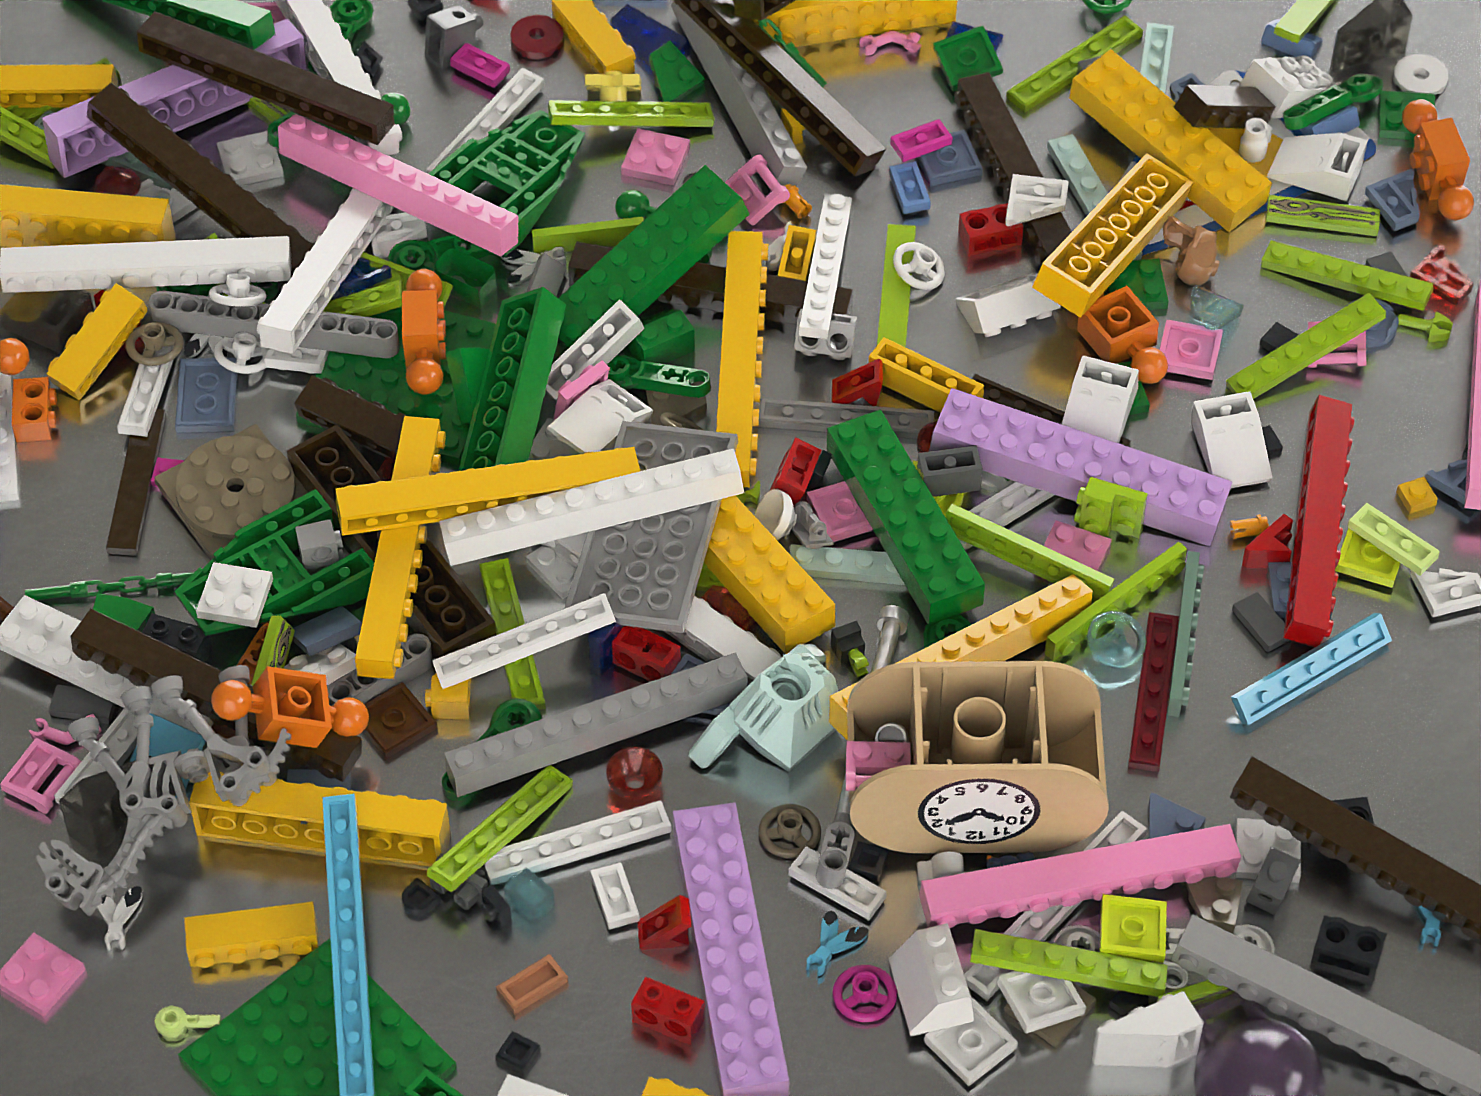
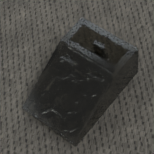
M1373 0L1336 31L1330 71L1348 69L1353 66L1404 54L1413 14L1405 1Z
M83 290L14 293L0 310V327L62 354L66 349L65 345L68 339L73 334H77L83 327V321L87 314L91 311L94 312L91 294Z
M136 760L119 766L125 775ZM107 771L81 779L59 800L68 835L94 854L102 847L108 846L113 841L115 835L123 827L127 826L128 815L121 807L119 790Z

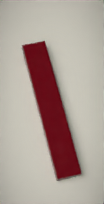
M1149 612L1128 768L1159 772L1179 616Z

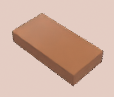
M548 954L496 986V992L511 1012L516 1015L568 983V976L554 958Z

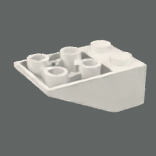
M1302 55L1298 57L1285 56L1283 58L1254 59L1239 86L1256 87L1276 106L1271 114L1275 119L1284 118L1283 112L1286 109L1336 84L1332 81L1333 78L1329 74L1322 72L1315 66L1313 59Z
M1343 133L1284 137L1267 178L1347 201L1364 162L1367 140Z
M1082 356L1061 425L1119 444L1138 390L1139 370Z
M607 379L588 389L548 426L547 430L553 433L558 440L574 448L579 454L613 450L622 421L648 424L653 409L612 380Z
M1250 391L1193 402L1191 425L1209 474L1232 481L1231 488L1273 480L1259 414Z
M1184 991L1176 995H1165L1153 1005L1146 1008H1135L1121 1019L1116 1021L1111 1019L1101 1024L1096 1030L1092 1063L1094 1065L1170 1067L1197 1055L1203 1021Z

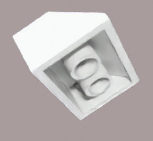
M1030 273L955 299L957 306L973 332L984 334L985 337L1001 333V328L1009 325L1011 328L1026 325V319L1035 316L1036 319L1050 317L1053 315V310L1061 308L1058 303L1032 288L1038 275L1036 273Z
M948 923L917 930L888 958L910 1036L973 1022L974 1016L970 992Z

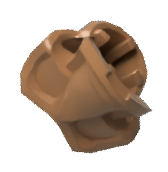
M1168 216L1166 222L1163 223L1164 243L1168 246L1177 247L1180 250L1178 259L1175 262L1177 276L1181 281L1190 286L1196 287L1205 284L1210 276H1215L1219 267V261L1215 260L1218 249L1216 245V232L1209 231L1202 226L1192 228L1183 224L1177 218Z

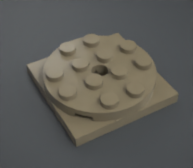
M257 424L233 436H223L201 445L184 462L154 477L157 487L211 560L214 558L213 554L220 547L224 548L235 538L234 533L237 530L308 493L293 473L287 458L271 444ZM232 485L244 486L239 492L228 490Z

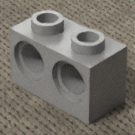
M800 309L794 350H798L801 354L807 356H815L817 353L825 354L835 360L851 358L857 317L832 313L828 339H810L805 336H799L803 309ZM840 333L847 340L843 343H838L832 336Z
M331 519L295 527L301 564L310 576L344 558L340 531L333 530Z

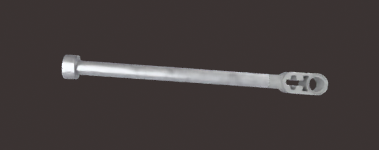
M888 605L880 610L877 627L881 634L871 672L892 665L898 637L907 630L909 614L899 606ZM846 774L834 822L826 829L816 872L818 883L829 889L837 888L844 882L855 835L850 818L849 791H846ZM835 843L841 844L840 848L834 847Z

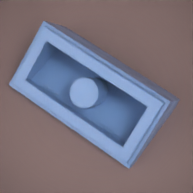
M1274 20L1266 25L1261 43L1294 57L1304 55L1312 59L1323 43L1322 38L1308 32L1299 43H1294L1274 34L1275 26L1279 22L1278 20Z
M1348 105L1299 130L1304 135L1344 134L1360 125L1357 108Z

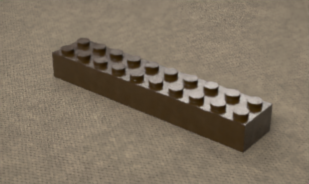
M337 424L287 450L288 461L293 469V473L309 493L317 489L331 507L335 531H340L341 538L349 549L354 553L363 548L372 561L375 562L381 530L342 536L336 507L335 489L349 485L372 484L382 480ZM427 537L426 543L420 545V550L423 552L421 568H416L415 574L418 575L416 593L411 592L410 599H413V611L411 617H406V622L416 634H423L429 638L432 655L437 659L496 636V625L493 618Z

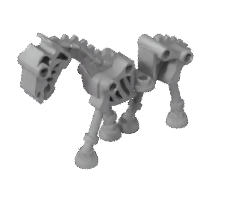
M246 665L229 667L220 672L218 678L221 683L227 680H237L248 687L249 667ZM180 676L164 677L155 681L151 687H135L121 695L122 703L128 710H131L133 715H136L133 721L134 727L138 728L136 762L132 764L131 769L126 775L109 754L110 748L104 742L99 743L97 741L96 735L99 733L98 719L96 717H85L73 721L67 727L71 737L78 741L80 746L90 751V757L95 762L99 761L115 781L116 787L119 790L121 807L128 815L127 829L116 856L105 868L97 863L88 862L66 843L59 840H51L54 850L59 856L63 855L62 859L80 876L79 878L56 859L53 851L45 842H41L39 849L46 856V859H43L40 855H37L36 859L45 874V886L66 908L75 911L80 907L87 916H91L96 907L102 904L103 897L107 895L110 898H114L115 889L118 887L126 888L128 886L126 880L130 874H138L139 870L136 867V863L138 860L146 859V854L143 850L145 846L152 847L154 845L151 839L154 835L161 837L164 826L172 829L173 826L182 827L186 824L188 820L187 814L191 813V808L182 778L189 779L191 783H198L206 780L210 772L216 793L221 800H230L233 805L242 806L246 804L252 792L260 793V786H271L275 783L277 774L280 771L277 764L278 762L284 763L286 760L282 754L290 749L286 744V740L291 739V734L287 733V730L283 728L273 751L267 757L261 748L257 746L251 747L248 742L247 713L243 718L235 720V736L228 739L223 738L212 730L197 711L196 703L190 699L186 701L181 699L180 694L183 692V681ZM152 691L157 699L162 700V704L177 710L178 716L190 721L207 742L208 747L205 750L200 751L198 748L188 749L184 754L180 750L149 758L150 727L154 726L153 716L149 715ZM215 757L226 758L242 766L236 771L226 773L221 777Z

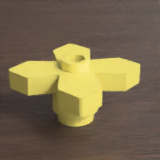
M606 71L605 75L585 74V87H587L588 92H600V101L627 102V92H641L642 80L640 79V74H622L620 71Z

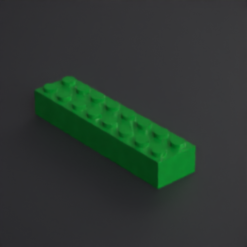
M704 165L559 297L566 304L557 343L566 351L619 299L636 316H639L750 215L742 197L708 166Z
M544 287L501 301L459 471L470 468L493 467L499 464L521 463L529 460L566 304Z
M880 409L827 428V452L832 454L834 464L928 625L982 606L985 591L983 579L882 410Z

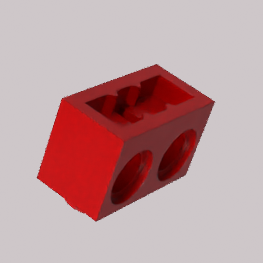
M1008 203L959 213L958 233L968 256L1022 245L1023 224L1005 226Z
M795 437L782 459L770 490L779 489L787 493L795 507L807 489L822 450Z
M624 626L612 641L613 663L650 682L671 675L681 661L679 645L644 628Z
M646 976L631 1002L632 1022L690 1046L705 1021V1000Z

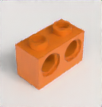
M48 377L13 379L12 428L16 443L51 440L52 428L57 427L56 412L52 411V406L57 405L56 388L50 387Z

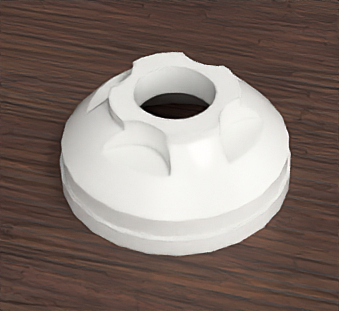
M772 489L764 495L754 515L776 540L787 536L797 520V514H795L791 497L779 489Z

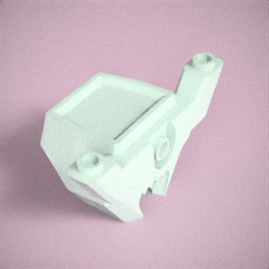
M798 644L788 654H783L784 657L760 673L710 723L689 750V757L700 768H707L722 755L734 738L740 734L761 755L787 772H790L836 730L829 723L830 696L839 692L834 676L822 665L826 661V655L815 644Z

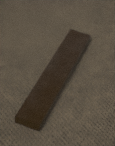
M975 374L972 377L973 380L984 385L983 399L1062 424L1065 412ZM1121 436L1119 444L1130 447L1131 440Z
M156 409L147 437L130 435L106 545L107 554L137 556L152 486L151 478L158 457L166 418L165 409Z

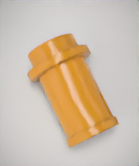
M786 184L785 187L790 192V197L782 204H787L798 219L806 217L811 212L812 206L798 193L799 189L796 186Z
M1260 514L1256 515V518L1230 521V528H1233V530H1230L1232 539L1259 536L1269 527L1267 517H1261Z

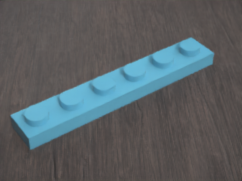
M1373 613L1231 696L1242 724L1250 725L1391 642L1392 639L1382 614Z

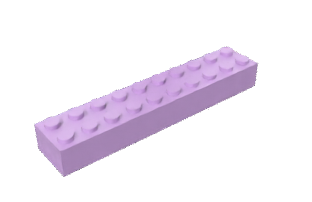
M288 19L275 23L276 35L256 48L255 51L306 70L303 36ZM175 65L118 87L124 89L136 103L145 106L157 120L166 123L174 133L250 102V98L253 97ZM92 98L42 118L49 160L64 178L107 161L112 156L116 157L129 152L87 118L88 102Z
M951 388L934 428L929 450L931 452L977 445L983 471L1039 490L1048 491L1051 494L1075 502L1080 488H1086L1090 477L1148 493L1143 525L1209 547L1213 541L1232 485V481Z
M736 802L673 811L674 837L685 897H688L690 902L691 931L721 1096H789V1077Z

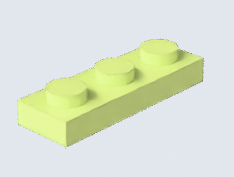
M1368 503L1348 522L1349 529L1419 576L1439 557L1440 551Z

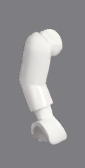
M791 221L785 225V234L783 236L780 235L768 246V261L764 260V265L769 271L779 270L788 226L791 225Z

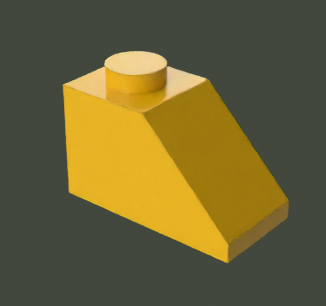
M793 225L788 226L778 276L803 281L807 280L811 269L817 230Z
M437 673L432 676L431 689H425V707H431L433 719H469L471 679L442 689Z

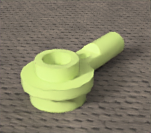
M168 1006L156 1014L155 1027L163 1036L175 1038L186 1034L188 1029L212 1028L216 1024H220L221 1015H186L180 1007Z

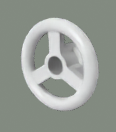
M908 242L896 249L893 256L894 267L901 279L917 289L931 290L943 282L945 277L943 262L931 248L920 243ZM907 251H914L913 260L909 264L902 265V255ZM934 265H935V267H936V272H937V273H935L933 270H931V268H932ZM909 273L923 274L931 281L917 280Z
M239 273L227 275L226 284L214 286L209 291L211 300L227 306H254L264 302L267 297L263 289L250 285V276ZM220 293L228 294V296H222Z
M240 332L235 334L234 338L224 337L220 339L214 347V356L220 365L230 371L252 374L266 368L265 356L269 349L261 347V342H257L252 334ZM223 349L234 354L237 363L228 360L223 355ZM263 356L259 363L245 365L246 361L251 357Z

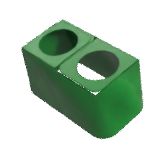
M447 249L434 264L435 273L438 274L440 279L453 285L450 294L474 306L482 308L497 290L494 267L457 249ZM451 276H460L464 279L465 283ZM474 287H482V288L480 289V299H479L478 289H476V288H474Z

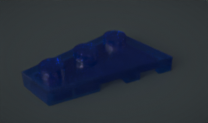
M626 4L610 19L611 27L619 31L622 40L627 45L632 46L641 62H645L649 67L648 59L650 53L669 41L682 54L690 47L688 38L629 4Z

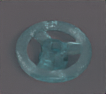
M1120 611L1104 612L1098 615L1088 628L1087 642L1090 651L1098 661L1112 668L1130 667L1136 664L1145 652L1146 636L1144 630L1136 619ZM1115 620L1113 631L1105 634L1102 638L1096 639L1098 628L1106 621ZM1125 623L1132 628L1136 635V650L1126 642V636L1123 633ZM1112 639H1115L1118 644L1113 643ZM1122 652L1128 657L1125 659H1114L1120 656Z

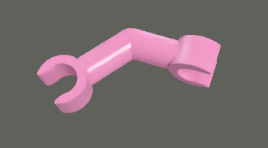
M888 31L876 37L864 36L859 40L860 48L865 47L866 56L873 55L878 47L890 42L904 45L912 53L918 52L921 44L917 43L921 35L915 32L906 35L895 31Z
M91 714L86 717H95V715ZM42 718L35 719L38 727L44 728L42 731L35 732L29 730L33 740L35 738L42 741L49 739L64 745L75 742L69 731L64 732L49 727L47 721Z

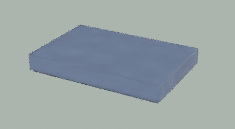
M235 357L227 358L231 362L237 363V359ZM216 358L180 359L175 419L176 433L235 431L238 373L224 368L218 363Z

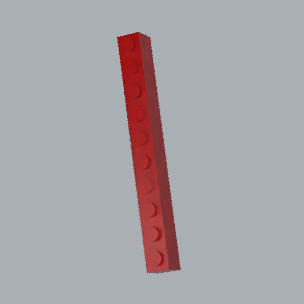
M1318 395L1308 417L1283 635L1285 639L1313 647L1319 646L1324 637L1328 638L1333 628V620H1330V614L1333 612L1336 597L1332 596V591L1335 589L1338 581V573L1334 572L1341 555V551L1337 550V545L1341 541L1343 528L1339 527L1345 513V505L1342 504V500L1348 488V483L1344 482V478L1350 467V461L1346 460L1352 446V439L1349 438V434L1355 421V417L1351 416L1352 404L1323 395Z

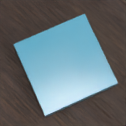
M153 713L149 714L153 716L154 726L150 727L149 758L180 750L184 754L188 749L194 748L202 751L206 741L200 734ZM137 745L126 771H129L132 764L136 762ZM182 778L184 788L186 789L189 779Z

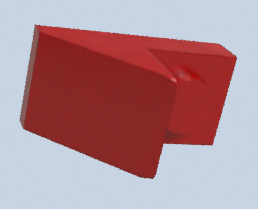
M876 359L832 379V403L849 404L863 398L871 406H877L883 384L882 360Z
M1283 514L1245 547L1242 565L1245 568H1268V562H1290L1292 551L1286 545L1292 538L1293 519Z
M678 895L640 918V921L637 922L639 949L641 950L688 946V928L692 927L689 898Z

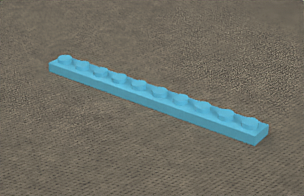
M355 794L322 797L340 1096H375Z

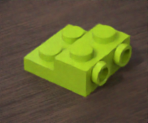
M1090 477L1086 488L1081 487L1076 500V504H1079L1076 510L1074 522L1080 523L1079 528L1107 538L1110 530L1119 532L1122 535L1139 538L1143 530L1148 493Z

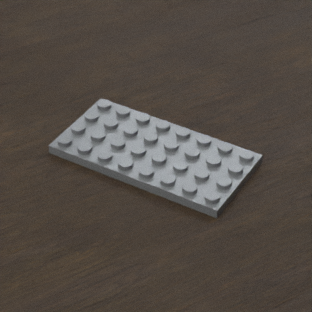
M622 421L614 449L635 447L640 471L732 448L736 452L738 436L731 433ZM722 499L588 532L564 609L605 593L616 622L611 624L684 633Z

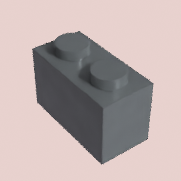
M977 445L918 453L917 471L933 497L981 490L983 468Z

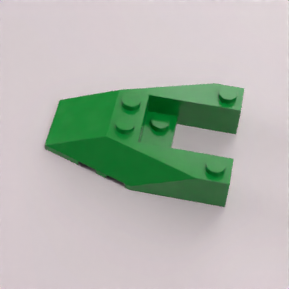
M539 110L512 121V126L500 130L496 128L489 131L487 137L479 140L474 138L468 140L428 174L468 193H471L486 181L512 195L499 206L518 215V243L504 254L506 257L523 242L557 193L585 137V133L571 125H551L549 114Z
M317 489L237 530L232 541L224 548L220 547L213 554L214 558L203 569L199 567L174 592L204 635L208 636L249 628V626L197 618L196 610L213 562L272 572L273 581L257 626L269 623L271 616H281L286 620L354 604L368 597L374 562L364 549L361 548L317 573L309 575L293 554L294 551L299 549L295 527L331 519L333 530H335L332 509Z

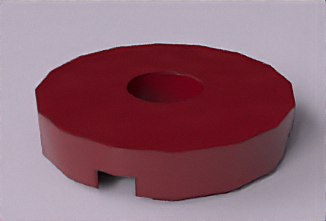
M535 14L523 17L512 26L510 41L512 48L520 52L521 56L538 60L548 58L553 55L554 51L561 49L564 41V32L562 25L556 19L547 15ZM535 35L542 36L541 39H533L531 37Z

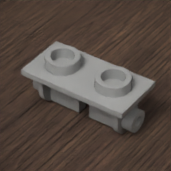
M804 501L798 502L794 507L797 520L791 530L804 547L820 549L826 545H834L833 540L827 534L825 523L820 521L815 513L812 514L810 504Z

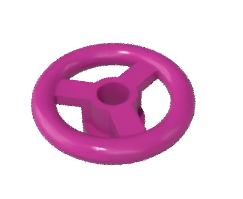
M856 965L846 969L838 976L833 986V1000L837 1009L845 1017L857 1022H874L884 1018L891 1012L897 1001V988L894 980L886 971L873 965ZM854 977L852 981L853 993L850 997L843 1000V987L850 978ZM877 978L885 984L888 996L878 993ZM869 1002L882 1006L878 1010L869 1013L857 1012L852 1009L860 1003Z

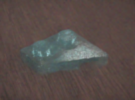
M1198 285L1193 287L1191 294L1193 319L1201 322L1205 328L1219 330L1241 316L1243 304Z

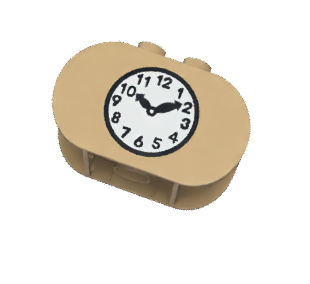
M1050 661L903 662L888 665L869 673L854 686L848 698V741L876 742V732L880 727L887 723H898L905 727L908 732V742H911L910 765L893 767L875 775H869L871 777L858 788H855V791H849L850 818L854 828L864 838L878 846L905 853L1047 852L1065 848L1086 839L1101 827L1108 814L1100 710L1101 701L1096 684L1079 669Z

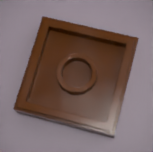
M403 682L364 704L369 713V722L363 732L385 759L437 729V722Z

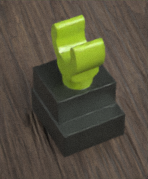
M857 620L833 628L831 630L830 646L840 663L850 661L856 677L868 674L866 667L869 666V663L864 655L866 643L861 636L862 630Z

